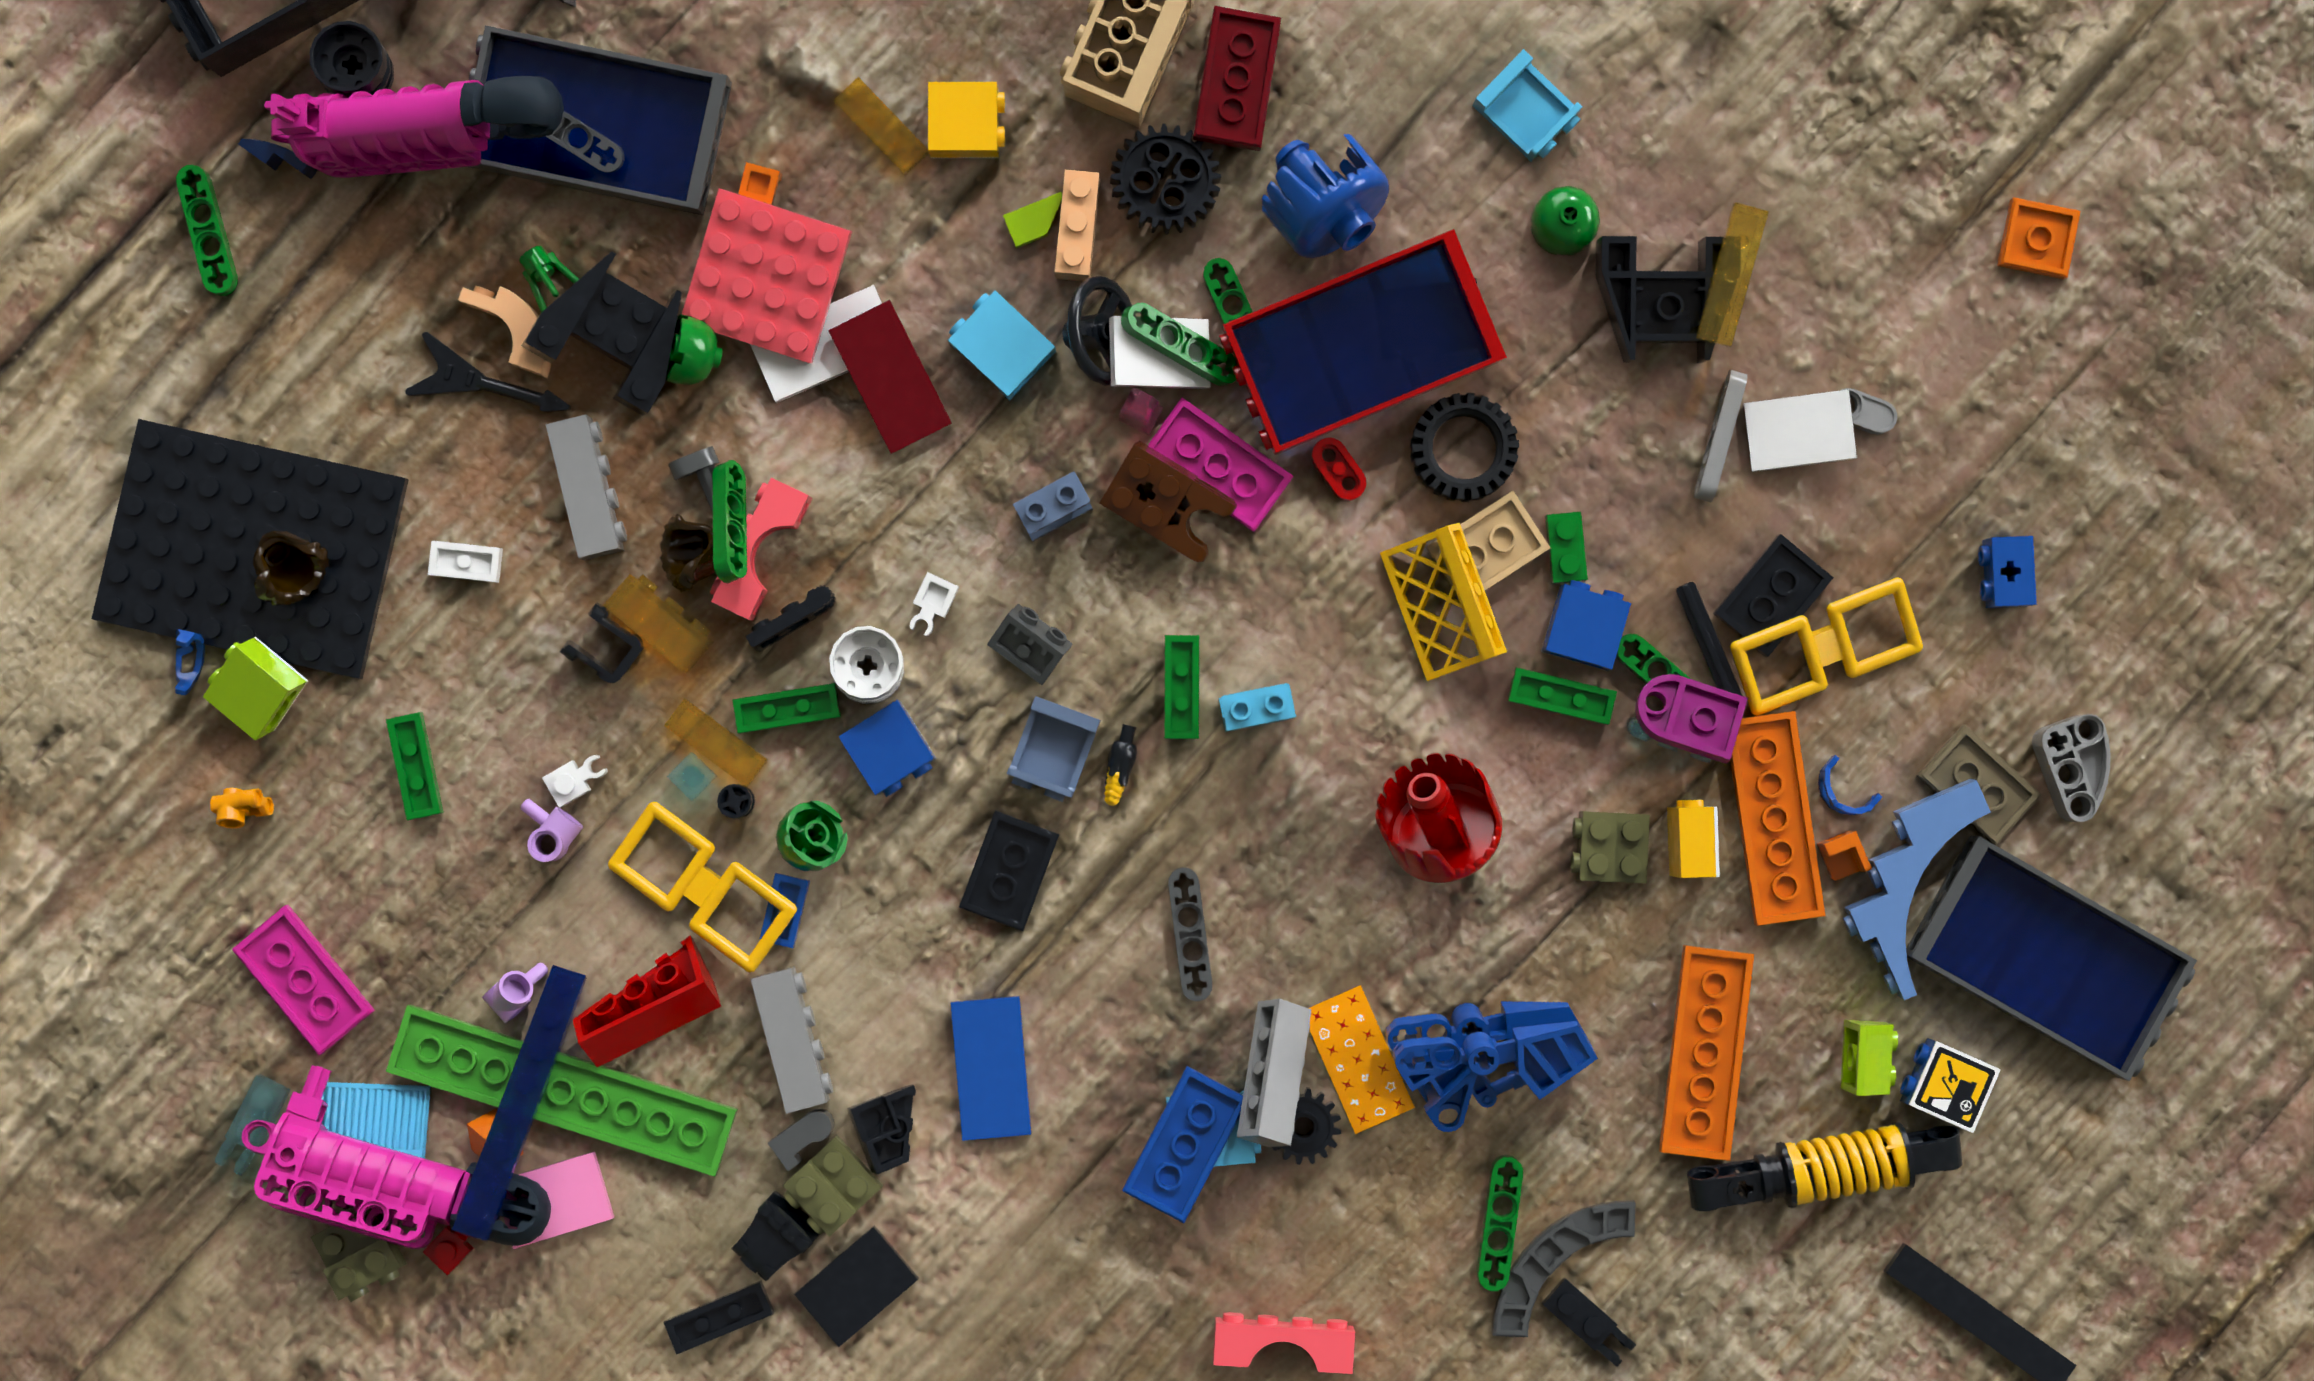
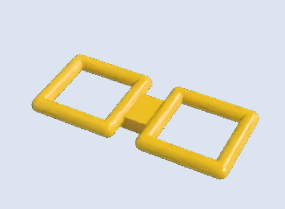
M1896 577L1830 603L1826 608L1830 625L1815 631H1811L1807 617L1799 615L1732 642L1730 649L1745 696L1748 698L1747 702L1751 713L1759 716L1825 690L1828 682L1823 667L1842 660L1848 677L1856 678L1921 652L1923 643L1904 581ZM1893 594L1907 643L1857 662L1842 613ZM1797 631L1812 680L1761 700L1746 651Z
M650 802L609 860V869L665 911H673L682 897H687L700 907L689 922L690 929L745 971L754 972L797 912L796 905L738 862H732L720 877L705 866L715 851L714 844L659 803ZM655 818L698 849V852L668 895L625 864V861ZM736 879L780 910L750 955H747L706 924Z

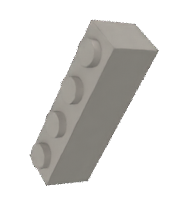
M585 414L546 424L578 558L589 560L625 551L623 542L627 541V534L623 522H617L615 509L619 508V502L615 489H609L606 476L611 475V469L607 456L601 455L598 442H602L603 437L599 423L597 421L593 422L592 418Z
M794 966L750 979L786 1114L827 1103L830 1100L829 1094L833 1093V1085L829 1073L823 1074L820 1060L825 1058L820 1039L814 1040L811 1027L815 1026L816 1022L812 1007H806L802 993L807 992L802 972L797 973Z
M1283 999L1258 1001L1237 1131L1238 1138L1266 1147L1291 1146L1295 1129L1294 1122L1297 1102L1300 1097L1299 1089L1302 1069L1305 1064L1306 1043L1310 1031L1311 1009Z

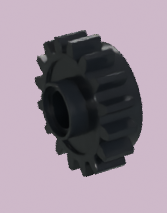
M1306 1087L1304 1094H1300L1295 1121L1301 1117H1307L1313 1121V1127L1307 1134H1299L1294 1130L1291 1146L1272 1147L1274 1151L1281 1148L1284 1149L1282 1155L1284 1160H1287L1291 1155H1295L1296 1164L1298 1165L1301 1164L1303 1157H1308L1310 1163L1314 1164L1315 1154L1319 1153L1324 1158L1328 1157L1325 1150L1327 1145L1336 1148L1337 1143L1332 1139V1135H1339L1342 1130L1334 1126L1333 1123L1339 1121L1341 1117L1339 1114H1330L1335 1104L1333 1101L1324 1104V1093L1320 1092L1314 1097L1312 1096L1311 1089Z

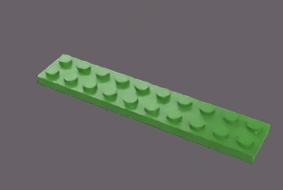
M407 1005L386 1072L714 1177L718 1173L738 1111L737 1108L602 1065L596 1067L592 1062L413 1005Z

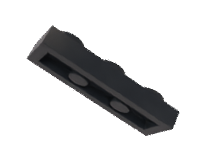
M761 1280L669 1318L663 1323L677 1355L774 1314V1309Z

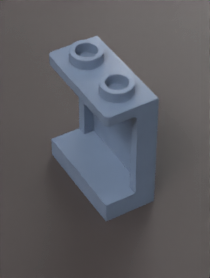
M1075 471L1013 504L1033 542L1093 510L1090 499Z
M1035 696L1027 723L1012 763L1007 771L1008 775L1013 776L1011 783L1031 790L1033 784L1046 788L1045 796L1063 802L1065 796L1072 798L1101 720Z

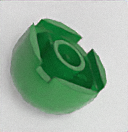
M1572 186L1556 187L1543 194L1534 206L1531 217L1532 235L1537 244L1550 254L1576 255L1585 250L1597 236L1600 225L1599 209L1593 198L1584 190Z
M679 314L674 332L677 334L673 337L665 381L692 385L700 383L707 378L712 367L719 368L723 350L717 347L716 334L709 325L691 316Z
M820 801L800 803L790 809L779 822L776 833L777 848L782 858L792 867L805 872L819 871L837 862L844 854L848 841L847 832L843 834V828L840 824L843 822L840 814L830 805Z

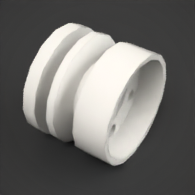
M872 626L855 627L843 633L833 645L829 657L830 672L839 690L850 700L863 704L879 703L891 697L900 686L904 675L903 656L895 639L884 630ZM866 659H872L873 665L878 666L877 670H871L870 675L866 676L863 669L858 668L859 664L863 665L866 663Z

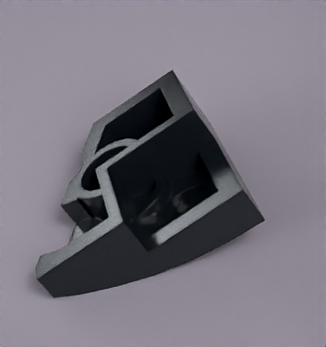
M914 1085L902 1087L847 1108L870 1171L878 1175L909 1162V1133L913 1125V1118H911L913 1096L916 1095Z

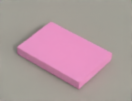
M595 1151L518 1174L539 1183L547 1192L551 1203L549 1222L539 1237L530 1243L512 1246V1248L516 1249L614 1218ZM494 1186L496 1194L504 1191L507 1193L506 1199L517 1200L507 1188ZM522 1193L521 1197L528 1198V1195ZM504 1217L506 1226L509 1229L517 1230V1227L509 1225L510 1219Z

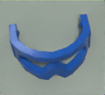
M176 629V645L181 647L176 649L175 671L178 684L175 687V693L187 695L201 674L205 656V644L201 634ZM195 640L197 652L194 669L192 672L182 673V656L193 651L194 647L191 642Z
M1833 755L1820 770L1818 786L1821 798L1829 808L1839 814L1857 815L1871 812L1873 807L1882 798L1879 793L1872 796L1867 804L1858 808H1852L1837 801L1831 788L1830 771L1840 758Z

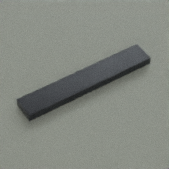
M1902 1243L1884 1269V1272L2038 1381H2066L2077 1366L1905 1243Z

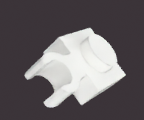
M927 572L913 604L922 607L918 615L912 618L910 629L914 630L919 620H925L928 623V628L924 635L929 636L934 628L933 619L935 614L943 618L946 617L959 586Z
M593 755L588 757L580 768H578L575 761L571 760L542 777L559 808L591 791L586 781L591 778H601L607 774V769H603L598 773H594L591 769L592 762L599 759L600 756Z

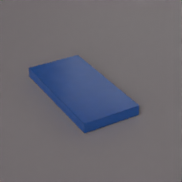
M1020 996L951 1002L962 1141L1031 1135Z
M1186 1066L1122 1191L1185 1223L1240 1117L1243 1095Z

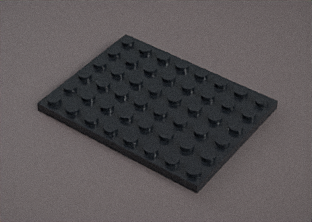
M138 419L91 619L176 638V629L194 632L202 635L205 645L229 649L236 642L241 644L257 637L287 663L363 679L409 479ZM272 530L287 531L308 540L310 543L317 541L321 544V547L328 551L329 566L325 568L326 574L324 579L320 581L319 587L316 590H312L308 597H304L301 601L290 605H272L271 602H265L256 596L254 582L257 575L253 566V557L262 536Z

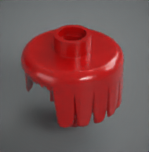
M1439 753L1429 754L1426 757L1428 764L1421 758L1413 759L1411 761L1412 772L1406 766L1399 767L1395 771L1396 782H1394L1393 778H1389L1384 783L1382 788L1383 794L1380 793L1377 798L1378 809L1375 813L1380 833L1397 864L1409 875L1432 883L1457 881L1478 871L1494 855L1502 836L1501 811L1485 775L1471 761L1467 759L1460 760L1457 755L1449 753L1445 755L1446 762Z

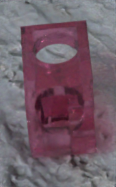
M1132 388L1119 412V421L1150 436L1163 411V407L1158 404L1159 401L1139 389Z

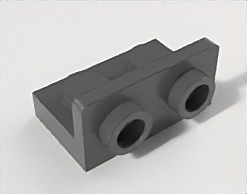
M1017 604L1007 614L987 643L989 647L1041 685L1045 683L1062 657L1073 645L1067 640L1066 635L1061 630L1048 626L1039 619L1038 614L1034 610L1023 607L1020 604Z

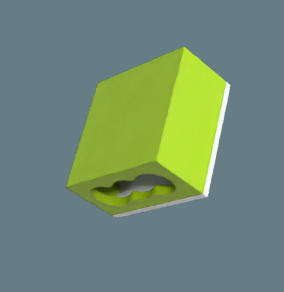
M257 637L241 644L236 642L224 654L226 661L223 666L218 668L209 677L207 683L210 686L204 693L203 698L256 741L276 730L308 680Z

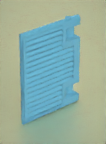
M328 1082L321 1099L328 1104L322 1124L328 1131L425 1159L431 1086Z

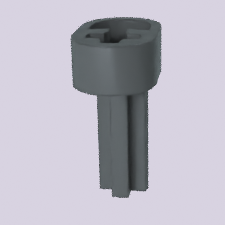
M713 446L696 451L668 464L674 480L697 474L712 513V473L715 465L720 463Z

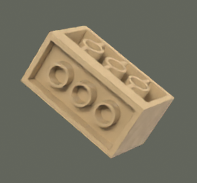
M1091 0L1087 12L1090 13L1086 26L1082 24L1079 26L1073 44L1076 45L1073 57L1067 56L1060 70V76H1062L1061 84H1063L1065 96L1140 128L1193 7L1194 0ZM1138 6L1141 8L1133 9L1132 7ZM1121 37L1128 38L1127 40H1118ZM1107 68L1114 69L1112 72H1105L1103 70Z

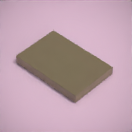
M1962 725L1916 775L1935 793L1968 779L1977 780L1991 813L1973 821L1970 825L1994 845L1999 843L2042 795L1966 725Z

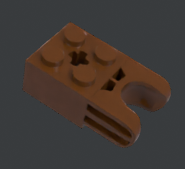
M1140 440L1131 448L1099 504L1195 562H1204L1209 552L1207 544L1196 537L1191 530L1190 518L1192 513L1205 509L1220 516L1232 515L1237 508L1236 502L1231 497L1201 480L1194 473ZM1148 482L1154 485L1152 491L1156 496H1145L1141 485L1145 486Z

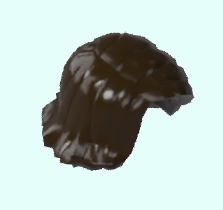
M676 514L664 526L665 531L660 543L662 551L660 559L668 581L672 583L673 587L680 590L681 593L691 590L698 581L709 577L715 572L713 565V528L704 523L685 521L681 515Z
M272 530L264 534L253 557V566L257 575L254 582L256 596L265 602H271L272 605H290L301 601L304 597H308L311 591L316 590L320 585V581L324 579L326 574L325 568L329 566L328 551L321 547V544L317 541L310 543L308 540L287 531Z

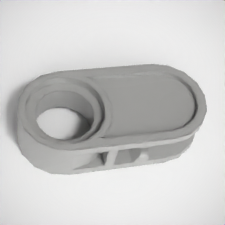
M1841 389H1849L1850 398L1855 402V410L1852 413L1853 427L1879 435L1888 432L1895 426L1897 412L1892 404L1855 389Z

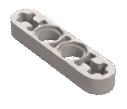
M1729 370L1726 376L1695 486L1694 498L1712 502L1715 497L1746 387L1747 374Z

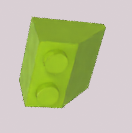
M1844 1020L1841 1089L1857 1096L1890 1094V1086H1894L1896 1082V1068L1892 1065V1051L1896 1052L1898 1047V1033L1893 1031V1024L1875 1021Z

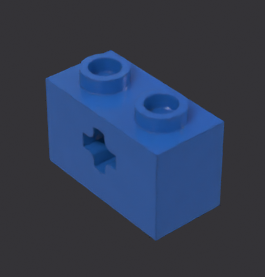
M2033 536L1991 537L1982 540V546L1978 550L1979 565L1981 567L1984 566V580L1980 583V596L1982 601H1985L1986 608L2037 605ZM2002 568L2011 570V576L2001 575L2000 570Z

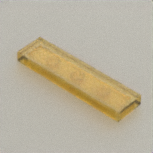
M1736 202L1733 203L1696 338L1727 347L1732 346L1769 211Z

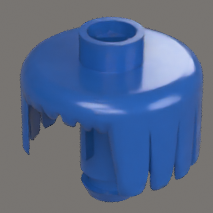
M1344 134L1352 147H1348L1346 151L1347 157L1352 163L1347 159H1343L1339 165L1346 178L1338 171L1332 172L1317 152L1309 150V144L1301 140H1294L1288 143L1279 151L1275 158L1278 170L1275 177L1279 187L1272 181L1268 184L1267 193L1269 198L1263 195L1262 211L1292 249L1302 257L1318 258L1328 255L1339 248L1348 251L1360 245L1375 229L1376 223L1374 218L1381 211L1387 200L1389 181L1386 175L1351 134Z

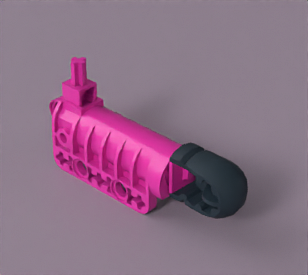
M540 76L503 77L486 81L485 85L478 80L457 81L449 83L446 88L438 84H428L421 91L415 87L408 86L402 87L397 93L390 89H379L373 95L366 91L354 92L350 97L340 93H323L317 97L309 94H297L291 99H286L274 93L271 94V101H265L264 104L265 109L277 117L271 121L272 140L289 143L300 161L329 176L339 178L477 166L481 163V151L488 149V140L503 139L505 135L519 139L540 138L552 135L561 123L564 111L562 96L555 85L545 77Z
M311 1066L302 1093H292L286 1113L282 1114L277 1124L255 1120L247 1124L242 1131V1141L246 1148L264 1156L254 1183L255 1194L259 1199L268 1203L276 1210L410 1249L424 1248L431 1241L438 1222L450 1226L451 1230L467 1233L472 1230L475 1237L503 1245L519 1246L530 1243L539 1237L550 1219L551 1203L547 1192L539 1183L527 1177L500 1169H495L491 1172L488 1166L472 1162L467 1170H462L328 1131L322 1124L328 1104L321 1099L332 1071L320 1066ZM259 1127L266 1128L269 1133L268 1141L262 1146H253L250 1142L252 1131ZM475 1180H480L489 1187L497 1185L507 1188L512 1196L517 1198L516 1201L506 1199L507 1193L504 1191L497 1195L488 1194L483 1210L490 1213L492 1220L495 1221L493 1225L481 1222L476 1216H463L466 1206H473L477 1192L472 1191ZM264 1182H268L266 1190L262 1187ZM282 1187H286L289 1192L288 1199H284L286 1197L284 1193L274 1190H281ZM305 1189L299 1198V1203H297L296 1196H299V1190ZM522 1193L528 1195V1198L521 1197ZM316 1194L314 1202L306 1206L307 1199L311 1195ZM324 1197L325 1205H322V1210L318 1212L316 1210L321 1205ZM333 1201L336 1202L335 1206L348 1209L349 1206L354 1207V1210L357 1212L356 1219L353 1218L354 1214L341 1211L339 1214L335 1213V1210L332 1208ZM369 1208H371L372 1210H371L370 1213L368 1214V1216H367V1218H366V1223H365L364 1215H366V1211H367ZM384 1213L382 1222L377 1226H373L374 1218L378 1214ZM500 1216L510 1219L509 1225L517 1227V1230L509 1229L503 1221L498 1220ZM390 1219H392V1225L390 1229L384 1231L390 1223ZM399 1220L404 1221L402 1225L408 1228H415L417 1225L416 1231H409L408 1234L404 1233L403 1229L399 1227Z

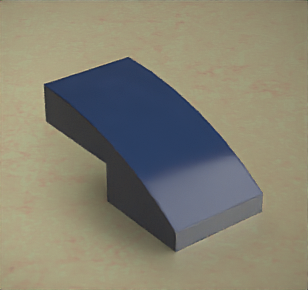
M241 139L238 145L275 171L283 160L310 179L318 171L300 161L293 151L277 144L255 139Z

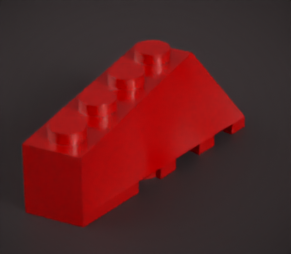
M691 935L680 942L683 947L671 956L665 953L656 959L657 966L643 976L639 977L638 974H635L626 981L627 984L618 994L613 995L609 993L573 1019L578 1044L596 1067L604 1065L722 1007L715 983Z

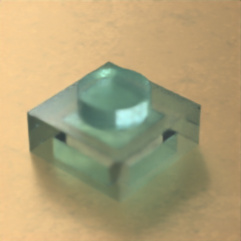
M690 752L667 777L691 801H694L717 775L694 752Z

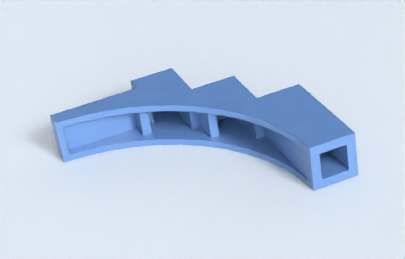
M1968 779L1893 811L1897 819L1892 821L1894 830L1900 840L1905 839L1907 843L1869 859L1872 870L1868 871L1869 877L1876 889L1881 887L1882 891L1844 907L1848 916L1843 917V921L1850 936L1856 935L1862 942L1873 938L1874 942L1869 944L1871 951L1878 963L1883 961L1888 974L1883 976L1885 983L1892 995L1897 993L1903 1000L1917 995L1907 962L1906 924L1910 904L1918 882L1932 858L1948 840L1973 821L1991 813L1977 780Z

